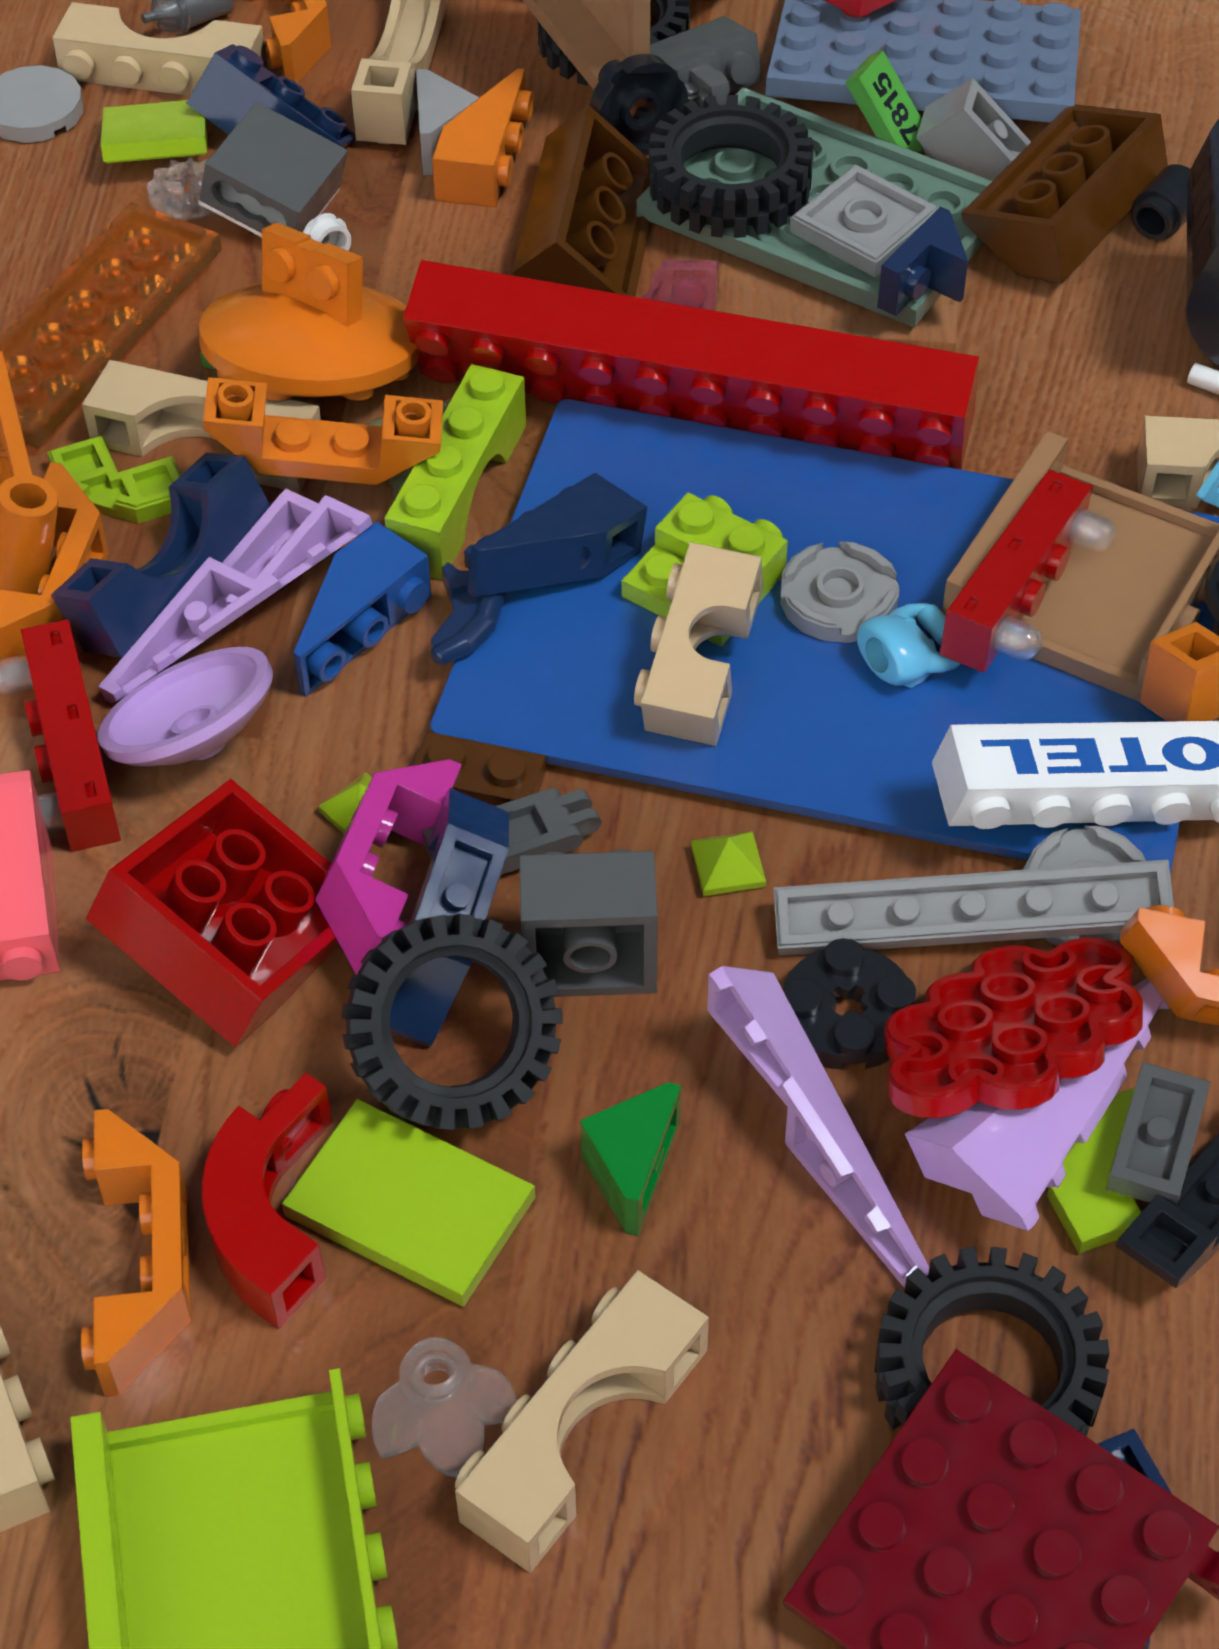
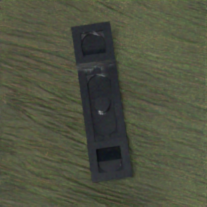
M1219 1134L1187 1169L1177 1207L1157 1194L1118 1238L1116 1247L1175 1288H1178L1192 1277L1219 1250Z

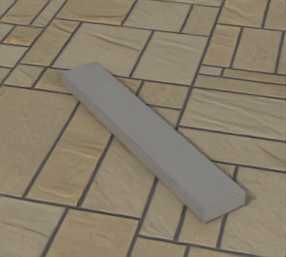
M1168 860L774 887L778 956L812 954L816 951L824 950L830 942L841 938L852 939L858 942L862 948L878 950L1121 933L1123 926L1139 907L1146 908L1153 905L1174 907Z

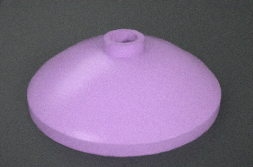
M250 647L218 649L184 660L154 675L123 697L103 719L98 730V742L109 759L130 766H170L210 758L219 753L226 746L227 742L241 732L262 705L272 682V667L263 652Z

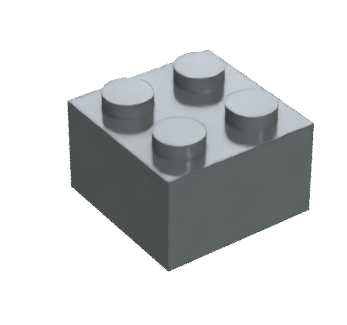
M618 849L605 853L565 854L562 852H546L541 855H520L521 935L528 941L525 946L532 953H539L546 962L547 966L543 970L547 978L555 979L559 994L553 995V997L657 993L658 914L654 851L632 852Z

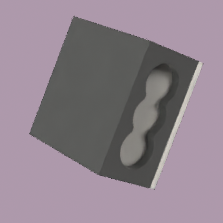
M256 102L205 163L199 205L262 237L263 228L276 222L303 232L305 226L324 211L340 190L348 150Z

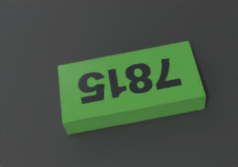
M882 50L870 54L845 83L877 138L919 153L923 148L916 137L922 118L885 52Z

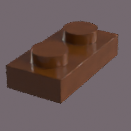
M426 732L413 765L448 759L462 764L452 789L493 806L539 792L547 771L546 755L432 732Z

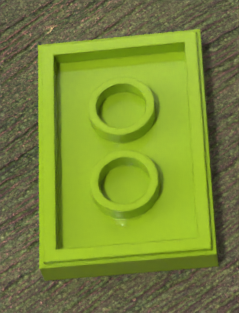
M357 1099L283 1201L282 1208L285 1217L464 1307L536 1196L535 1185Z

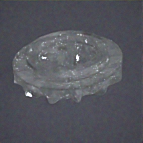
M190 156L186 162L179 163L175 160H170L168 168L154 169L153 180L147 183L148 197L152 207L164 216L181 220L198 219L213 214L214 212L199 205L205 163L209 159L196 162ZM186 184H192V187L189 188V193L184 192Z

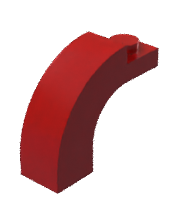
M306 1072L289 1090L283 1089L272 1097L265 1107L260 1120L239 1105L218 1131L210 1147L202 1178L204 1214L221 1272L236 1295L250 1309L278 1330L326 1279L319 1244L282 1218L271 1205L274 1190L282 1176L333 1123L327 1086Z

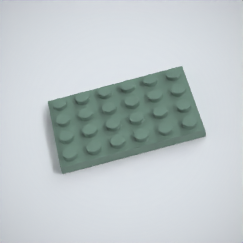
M742 87L736 94L738 95V105L746 106L750 96L761 98V110H764L773 102L781 106L780 116L790 111L797 116V125L804 123L807 127L808 137H812L813 141L812 181L807 203L856 164L937 207L941 206L949 210L968 261L984 243L963 223L961 213L992 182L991 180ZM740 148L711 149L694 155L684 163V167L689 173L704 180L724 184L753 182L769 176L777 169L775 162L760 153ZM650 186L637 199V217L644 216L647 221L914 328L941 296L940 293L927 288L918 300L912 299L894 316L877 308L881 273L874 278L790 232L791 216L788 214L787 224L780 228H777L769 221L767 233L757 235L751 225L746 226V237L734 238V229L732 227H724L723 237L720 238L711 236V225L705 224L700 234L689 231V218L680 226L671 221V212L663 215L657 209V200L652 201Z

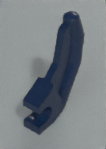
M472 544L464 550L465 567L469 570ZM449 562L442 566V576L453 612L431 638L432 649L430 650V655L438 665H444L472 654L495 631L507 592L478 597L471 596L467 593L469 570H458Z

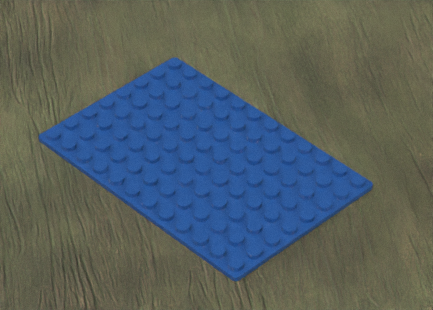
M565 399L556 406L511 522L518 519L524 512L533 510L555 497L566 487L573 486L593 473H597L647 506L641 553L601 578L507 592L495 631L472 654L455 660L431 720L430 728L432 733L546 755V763L1028 861L1033 849L1053 832L1068 828V831L1084 829L1085 825H1100L1096 823H1063L1055 827L1043 828L1035 824L1001 825L992 829H979L975 826H948L932 760L950 725L1166 721L1136 700L1005 647L1000 649L984 673L960 664L954 670L943 673H930L924 682L912 688L889 684L880 679L867 665L859 650L857 641L851 643L825 642L804 634L788 621L780 604L781 578L758 604L748 639L730 636L722 647L706 639L695 649L698 654L707 659L730 664L732 695L717 746L645 731L642 709L640 706L634 705V693L640 671L642 669L651 670L656 653L651 652L650 645L654 624L659 615L623 598L621 580L655 545V527L687 492L703 500L709 495L718 496L728 503L734 515L751 523L758 519H765L775 524L781 531L783 538L788 540L786 566L794 555L809 546L824 543L823 549L838 547L839 541L855 542L874 549L891 562L897 573L896 581L899 585L898 608L906 604L927 603L937 605L942 611L946 580L1014 479ZM1187 511L1219 523V516ZM1201 601L1198 609H1201L1198 623L1213 632L1215 620L1208 609L1207 603ZM915 619L917 626L926 634V636L929 639H933V637L924 629V627L918 622V620ZM934 640L936 650L940 653L941 646ZM1155 821L1122 822L1113 826H1102L1125 836L1143 853L1146 861L1168 860L1171 874L1180 822L1169 825L1158 824Z

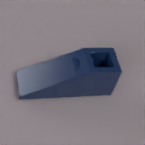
M232 44L214 53L186 104L227 134L233 131L253 105L258 102L343 148L353 143L356 139L355 133L346 127L347 122L341 115L326 107L319 108L304 97L305 91L299 84L287 77H277L262 66L264 62L257 53L241 45L236 47Z
M593 473L575 485L566 487L558 495L535 509L524 512L518 519L493 534L482 537L474 544L469 557L470 570L467 593L473 597L601 578L641 553L647 506L597 473Z

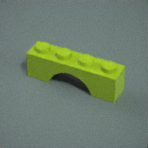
M474 364L470 365L442 415L440 452L414 465L384 518L386 528L428 555L429 573L432 579L443 581L442 566L448 562L453 565L465 542L471 502L484 468L490 460L507 463L526 428L525 383L523 376Z

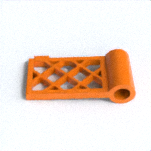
M0 351V589L38 595L41 578L45 574L50 575L59 494L55 487L46 479L32 475L3 352Z

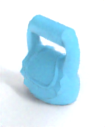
M906 604L894 609L888 615L870 617L858 628L857 643L865 662L880 679L889 684L912 688L924 682L930 673H943L954 670L961 664L939 655L940 653L936 650L934 640L941 646L946 615L935 604ZM915 619L918 620V622L933 637V639H929L926 636V634L917 626Z

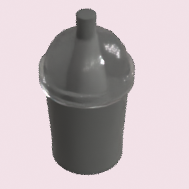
M152 0L150 12L141 14V19L144 24L154 21L161 30L180 35L188 32L192 27L230 14L233 10V0Z

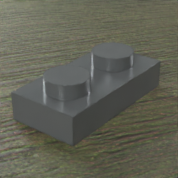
M1142 1062L1106 1190L1149 1203L1159 1194L1177 1207L1211 1081Z

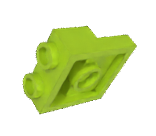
M687 492L655 527V545L621 580L622 597L657 615L667 617L672 600L667 599V585L670 572L674 563H684L689 543L692 542L762 557L763 589L759 599L760 603L782 578V572L787 562L788 540L784 539L779 528L768 520L758 519L751 523L734 515L728 503L718 496L709 495L703 500ZM716 635L707 640L722 647L730 635Z

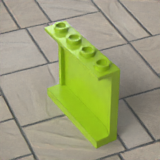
M340 1368L329 1370L332 1389L329 1392L115 1431H107L101 1411L70 1417L89 1649H399L392 1605L381 1607L376 1605L373 1581L388 1579L381 1532L366 1534L363 1510L375 1508L377 1504L370 1461L356 1464L352 1441L366 1438L360 1394L345 1396Z

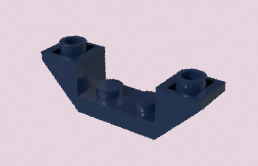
M449 788L427 848L434 851L410 922L444 914L475 915V918L486 920L509 850V812ZM453 956L440 957L421 965L407 976L396 992L391 1008V1034L430 1048L472 961Z

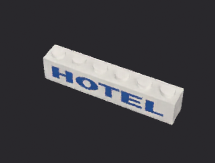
M1219 721L950 725L932 760L948 826H975L979 829H992L1001 825L1035 824L1039 827L1049 828L1063 823H1096L1100 826L1155 821L1162 825L1174 824L1185 820H1215L1219 823Z

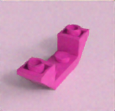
M448 759L376 772L354 811L315 900L355 974L358 973L363 964L360 961L369 950L375 949L382 942L380 939L391 931L406 926V923L398 919L409 894L371 877L380 858L369 852L371 845L374 844L382 848L391 830L423 845V830L432 828L435 825L446 792L449 788L452 789L462 764Z

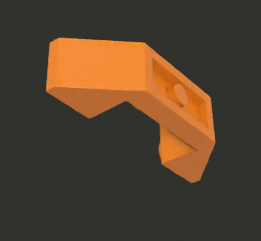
M284 0L285 4H291V13L269 17L272 37L264 39V45L270 69L278 68L281 76L298 83L331 48L328 10L325 0Z
M208 377L203 430L235 455L245 456L249 466L260 474L378 485L440 452L443 400L385 395L381 426L265 415L267 383Z
M50 462L43 478L50 482L59 494L53 544L57 546L56 561L50 575L45 574L41 578L38 595L0 589V674L27 661L20 629L65 620L51 594L90 558L106 560L109 554L99 510L60 463Z
M1153 905L1146 908L1139 907L1121 929L1120 943L1134 957L1135 963L1178 1018L1219 1026V969L1200 972L1205 921L1184 917V912L1171 906Z
M101 1109L94 1110V1138H86L82 1142L85 1178L87 1181L97 1180L105 1206L139 1203L143 1236L152 1235V1255L140 1256L142 1292L94 1297L93 1325L83 1326L81 1330V1351L85 1371L96 1370L103 1393L107 1397L120 1395L191 1323L189 1197L179 1161L112 1111Z

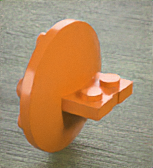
M278 222L262 229V282L236 289L219 297L205 309L199 321L200 349L205 359L217 369V376L222 379L267 383L266 399L271 401H284L292 396H343L350 400H365L373 396L374 389L385 386L393 381L406 379L410 374V370L420 358V351L415 344L410 342L403 320L407 306L390 295L362 286V256L330 243L323 244L311 239V236Z

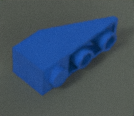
M377 521L335 553L293 652L299 693L307 697L324 682L333 680L343 667L367 647L375 646L381 641L388 630L408 614H413L423 607L427 599L432 596L427 554Z

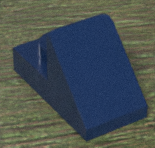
M940 206L881 265L877 308L896 316L912 299L918 300L927 288L957 302L963 300L968 260L949 210Z

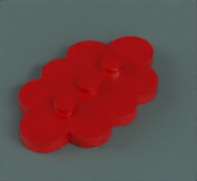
M1084 937L1069 940L1058 945L1048 953L1028 946L1007 945L993 948L979 955L971 965V972L946 975L936 980L927 988L926 1002L906 1006L896 1011L886 1021L884 1029L885 1051L892 1061L887 1073L888 1096L892 1104L904 1113L917 1117L942 1118L965 1111L977 1102L999 1109L1022 1110L1037 1107L1051 1100L1059 1091L1060 1079L1086 1076L1098 1070L1105 1061V1047L1122 1044L1136 1037L1142 1030L1143 998L1133 988L1134 957L1122 945L1103 938Z

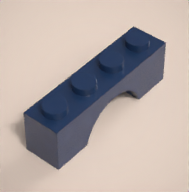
M206 452L169 486L171 521L168 534L159 552L146 565L135 569L129 563L90 558L51 594L64 619H69L71 630L84 652L118 658L124 657L206 559L211 557L222 563L267 511L270 504L245 456Z

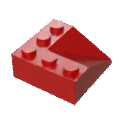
M231 778L108 871L85 918L235 1048L268 1020L339 945L315 900L331 863Z

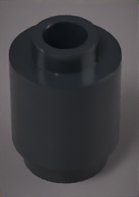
M1179 164L1166 166L1138 195L1134 202L1132 221L1136 229L1143 236L1154 240L1172 236L1187 221V180L1190 168Z

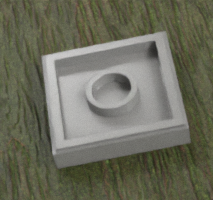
M855 164L790 217V232L875 278L881 273V265L939 207Z

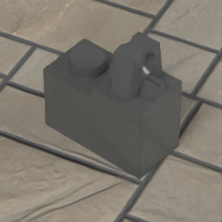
M725 16L650 45V54L660 57L677 72L679 79L684 82L687 89L688 102L694 100L700 109L704 108V97L716 96L718 105H726L727 95L741 90L742 87L746 88L762 81L757 34Z

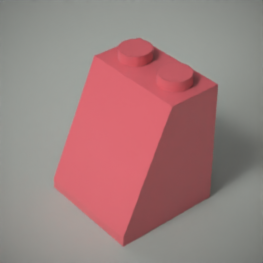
M30 770L0 774V981L9 979L29 980L38 975L60 972L53 851Z

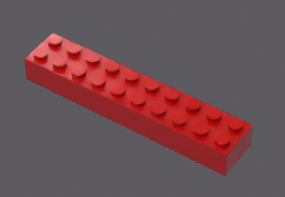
M420 261L403 316L410 342L415 344L420 351V358L417 364L421 374L437 382L453 383L456 380L462 381L470 365L474 364L523 376L525 393L533 394L536 398L546 402L555 403L562 401V399H571L962 470L975 414L979 356L438 262Z

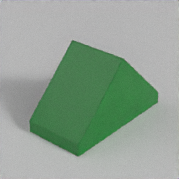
M667 1082L580 1120L581 1157L621 1227L627 1234L639 1236L680 1125L681 1085Z

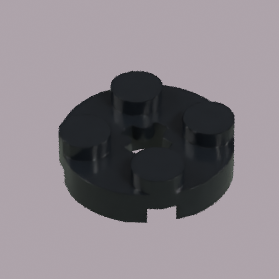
M638 54L630 56L623 61L611 60L601 68L598 74L599 83L593 91L589 105L647 156L649 155L651 133L655 134L656 124L660 120L667 122V113L674 108L683 114L684 103L688 102V93L684 82L679 79L677 72L663 59L652 54ZM641 98L646 101L644 107L637 108L635 114L631 116L630 111L635 102Z
M845 938L833 940L824 950L816 951L802 959L789 973L783 990L823 1067L843 1070L844 1063L858 1064L866 1062L865 1069L888 1062L890 1059L885 1051L884 1038L886 1021L896 1011L915 1004L916 998L914 982L907 977L896 963L876 951L862 948L858 942L852 939ZM837 1000H855L860 1003L863 1013L859 1015L850 1010L843 1016L835 1012Z

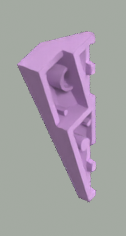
M285 488L222 563L211 557L206 559L98 686L105 701L109 703L118 701L373 525L370 515L327 495L319 503H316Z
M721 966L709 973L707 1011L788 1107L785 1133L786 1146L904 1288L906 1277L916 1268H919L927 1276L929 1266L774 973Z
M1148 978L1133 986L1143 998L1142 1030L1136 1037L1122 1044L1105 1047V1061L1098 1070L1086 1076L1060 1079L1059 1091L1051 1100L1037 1107L1022 1110L999 1109L977 1102L969 1109L956 1115L928 1118L905 1133L924 1177L972 1193L982 1216L1029 1231L1039 1219L1036 1203L1046 1187L1058 1188L1066 1176L1063 1160L1074 1143L1087 1142L1127 1078L1124 1065L1126 1059L1133 1049H1145L1150 1041L1151 1034L1148 1024L1158 1009H1170Z

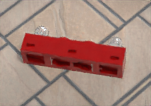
M1050 469L1047 471L947 609L939 655L984 673L998 652L1018 660L1032 659L1040 652L1043 643L1042 635L1035 626L1021 621L1023 616L1033 617L1044 597L1046 583L1049 579L1054 581L1060 579L1068 563L1073 544L1091 551L1101 552L1110 548L1116 539V528L1113 522L1104 516L1088 511L1092 485Z
M69 619L20 629L26 654L0 659V694L11 695L34 690L35 699L24 701L32 737L44 735L45 744L34 746V752L42 783L54 781L56 790L37 795L47 832L65 828L71 853L121 841Z

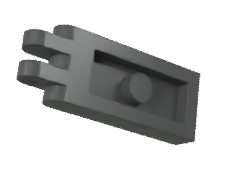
M550 788L495 806L509 812V850L500 875L520 869V855H541L546 852L567 853L577 849L582 844V836L598 830L602 820L597 811L591 808L592 801L585 790H576L560 795L557 789ZM434 827L423 830L424 847L430 859H432L434 851L427 848Z

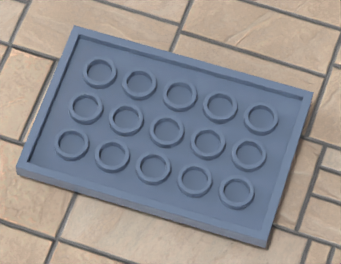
M785 0L766 77L765 96L857 104L845 82L870 54L883 50L917 110L924 111L927 105L974 78L1010 119L1052 122L1065 107H1071L1075 104L1081 9H1072L1066 4L1057 2L1038 6L1021 4L1017 0H995L994 2L982 0H900L883 6L866 17L859 18L848 16L843 13L842 9L823 0Z

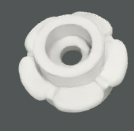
M332 213L318 215L304 228L303 233L310 235L311 239L323 244L330 243L347 251L350 249L351 235L347 230V226L342 219H336V216Z

